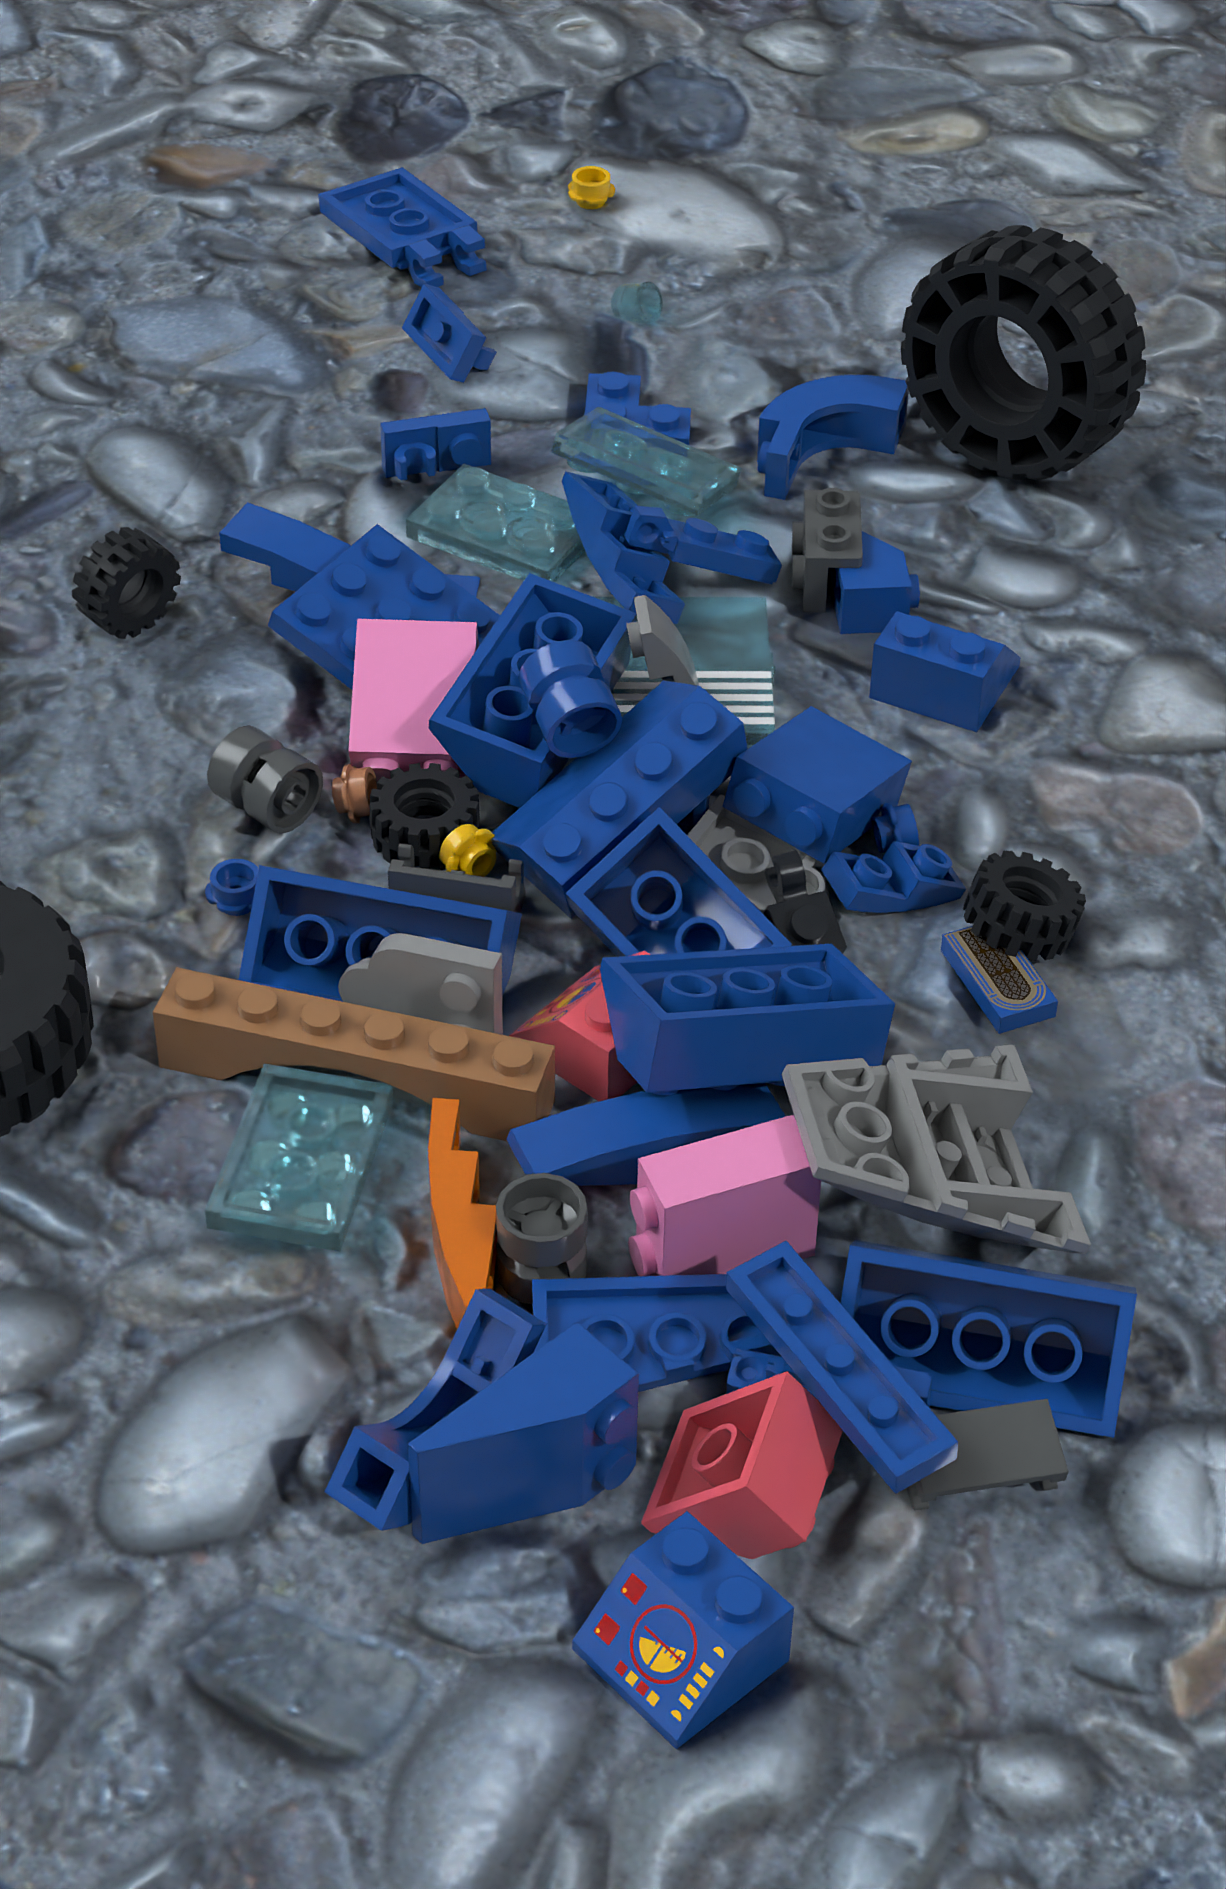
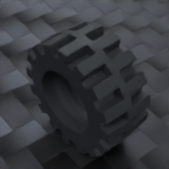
M129 527L120 528L119 534L112 530L105 534L104 543L101 544L99 541H96L90 547L93 551L90 557H82L79 564L83 569L81 572L74 574L73 582L78 587L72 590V598L77 601L75 606L80 612L110 635L126 639L128 634L134 638L141 634L142 627L146 629L152 628L156 625L154 619L158 615L163 618L168 612V609L165 608L167 602H174L177 595L173 587L180 585L181 576L176 573L180 569V565L170 551L137 528L132 530Z
M420 763L409 764V771L404 772L399 767L390 771V779L382 776L377 781V789H372L371 838L377 853L383 852V859L391 863L392 859L399 860L398 847L401 843L413 846L414 862L420 868L431 869V865L438 864L441 870L446 869V865L441 862L439 854L441 845L448 834L464 824H473L480 829L479 794L477 788H473V781L467 775L459 778V770L449 767L446 771H441V764L430 763L428 769H421ZM419 815H433V816H437V817H434V818H431V819H417V818H413V817L419 816Z
M1003 851L1001 857L997 853L988 855L987 860L983 859L963 905V910H965L964 919L966 923L973 924L971 931L977 937L986 936L988 938L986 944L996 949L998 946L1006 948V955L1015 957L1018 951L1022 950L1028 960L1036 961L1038 955H1040L1046 961L1053 959L1055 954L1061 955L1065 952L1085 909L1086 898L1084 894H1080L1082 887L1077 881H1069L1070 874L1063 868L1058 870L1052 868L1053 862L1045 858L1039 862L1033 859V854L1022 852L1021 856L1018 857L1013 851Z

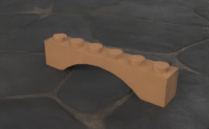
M176 967L153 1010L160 1068L216 1080H223L244 1071L270 1066L308 1065L344 1070L382 1081L410 1093L432 1105V1098L459 1099L460 1125L474 1135L507 1141L506 1139L511 1129L549 1117L555 1102V1045Z

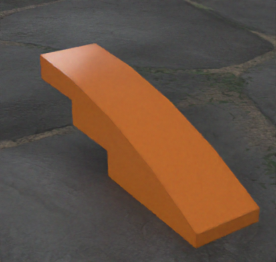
M432 1098L428 1167L433 1248L446 1304L455 1326L458 1328L475 1289L490 1288L493 1290L497 1268L496 1244L498 1241L496 1233V1205L479 1204V1152L460 1150V1100Z

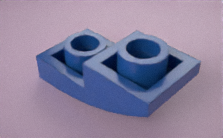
M893 841L882 859L871 854L857 856L833 851L821 869L845 909L851 911L888 913L924 909L960 899L966 891L965 886L951 867L952 861L950 857L941 849L930 844L917 846Z

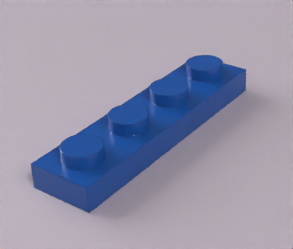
M787 1241L726 1272V1290L895 1494L957 1459L958 1441Z

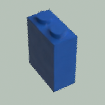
M810 706L736 757L722 807L825 864L833 851L841 852L873 828L872 818L881 816V808L884 803H889L893 807L898 805L912 760Z

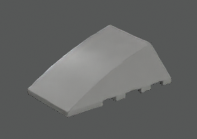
M1015 1045L995 1046L990 1056L974 1057L970 1049L946 1050L942 1059L935 1061L919 1062L912 1053L891 1055L887 1065L869 1066L863 1058L788 1064L784 1068L782 1078L814 1178L867 1203L922 1223L974 1237L1086 1254L1090 1248L1091 1243L1072 1194L1070 1192L1033 1189L1011 1129L1033 1093Z

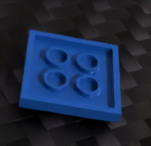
M376 524L277 606L271 613L268 627L353 690L357 619L477 622L480 646L500 615L380 525Z

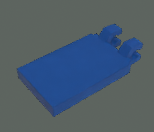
M403 167L318 194L319 208L323 215L390 267H398L400 270L408 267L414 283L421 288L423 284L435 287L444 285L443 275L436 273L432 266L442 263V256L451 253L457 269L469 276L487 270L486 261L483 258H478L474 252L485 248V239L478 234L477 221Z

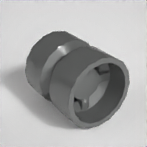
M251 725L238 727L221 741L210 759L207 771L208 786L214 794L236 808L246 810L250 817L280 834L293 831L304 823L316 807L323 788V773L318 765L294 750L284 748L281 742Z
M548 1173L527 1174L511 1181L500 1192L496 1202L498 1280L505 1292L521 1303L532 1305V1279L586 1278L587 1275L586 1237L588 1209L586 1198L575 1183L562 1176Z

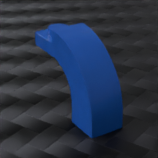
M874 375L831 376L797 385L777 396L768 404L759 417L758 473L765 474L764 496L785 500L801 464L812 455L821 451L834 448H859L894 455L906 426L909 394L906 380Z
M490 1288L475 1289L451 1344L430 1382L420 1395L395 1417L381 1423L354 1426L325 1489V1493L381 1531L411 1524L408 1443L533 1354L547 1324Z

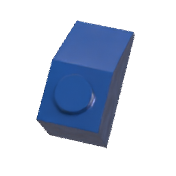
M863 531L862 566L860 568H828V579L840 634L882 633L896 611L909 615L910 608H918L920 588L918 575L909 574L904 552Z

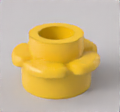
M584 166L576 169L572 173V181L568 184V196L584 209H598L605 204L607 198H611L615 194V187L610 183V173L606 169L597 166Z
M464 824L455 828L448 834L440 848V860L446 865V872L457 870L464 871L467 875L485 877L492 870L496 862L497 851L491 841L494 834L488 829H478L473 824Z

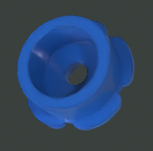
M884 803L881 808V816L872 818L874 838L879 852L885 853L893 841L920 846L917 824L910 805L904 804L893 807L889 803Z
M229 859L217 864L212 869L210 883L205 888L207 901L210 904H217V909L228 915L241 916L251 912L258 867L244 859Z

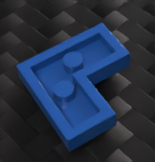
M620 372L589 373L582 434V452L689 456L691 408L674 407L669 404L639 406L641 375H625Z

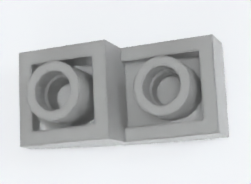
M646 595L634 597L638 621L626 623L633 658L645 656L649 680L662 678V681L699 685L688 647L671 619Z

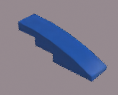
M565 471L562 484L574 525L589 560L606 588L624 609L636 613L634 597L646 595L663 610L673 624H678L685 603L663 583L670 561L660 552L629 545L624 536L633 509L638 505L612 482Z
M249 502L219 532L221 551L270 566L271 584L295 592L351 546L299 520Z
M765 1083L738 1085L735 1089L726 1091L712 1088L679 1090L673 1095H657L650 1092L647 1093L646 1091H639L575 1107L510 1130L506 1140L525 1175L537 1173L558 1175L575 1183L577 1186L637 1184L638 1158L786 1116Z

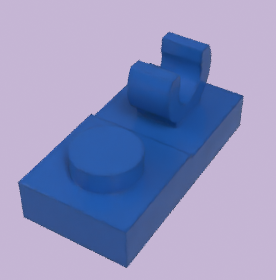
M423 284L402 329L451 380L464 383L472 366L481 370H488L497 352L492 348L483 346L486 340L485 335L440 288Z
M486 408L380 423L382 468L386 478L397 476L400 480H407V475L426 472L428 476H435L438 470L443 472L491 465V420Z

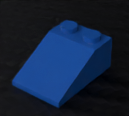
M660 807L566 892L570 909L617 957L629 956L642 951L653 955L792 946V943Z
M578 1322L574 1323L408 1443L412 1535L421 1544L580 1507L604 1489L612 1490L620 1486L636 1466L639 1373Z

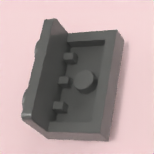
M838 488L804 490L803 521H792L791 546L793 555L792 589H803V612H826L828 568H860L862 566L861 502L858 491H844Z

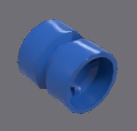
M575 640L553 642L538 649L521 666L518 677L530 707L536 711L535 717L548 748L554 754L567 758L586 756L602 749L618 734L623 721L620 710L609 686L605 684L600 667L591 648L586 644Z

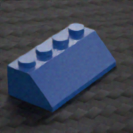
M529 573L429 719V730L464 774L473 781V785L480 793L520 808L559 774L569 758L557 756L549 750L536 720V711L530 707L518 677L521 666L530 655L548 644L564 640L580 641L591 648L600 667L605 684L609 686L612 692L629 665L631 646L626 623L635 622L637 614Z
M663 680L622 717L623 721L620 731L610 743L594 753L574 759L492 832L494 837L491 838V841L496 851L508 862L510 859L523 861L524 877L569 918L572 919L576 914L568 905L566 897L568 890L658 807L678 824L731 776L736 757L748 749L744 723L701 686Z
M259 865L238 980L343 1002L339 994L338 985L345 970L362 959L372 958L378 945L385 937L391 934L404 933L502 953L503 997L511 976L522 913Z
M833 944L604 957L600 966L617 1060L647 1093L673 1095L679 1090L712 1088L726 1091L733 1090L738 1085L757 1083L785 1086L782 1072L788 1064L863 1058L869 1066L882 1065L895 1003Z
M855 1240L850 1244L840 1304L893 1366L929 1373V1376L932 1377L931 1406L967 1411L1048 1399L1056 1428L1112 1438L1115 1436L1137 1298L1135 1287Z

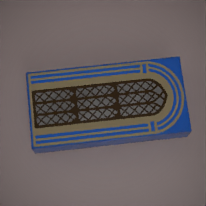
M972 926L942 934L941 952L998 1034L1056 1017L1058 1000L1022 950L1018 951L1016 957L1006 955V948L998 946L994 949L986 944L988 938L986 936L977 937L971 931Z

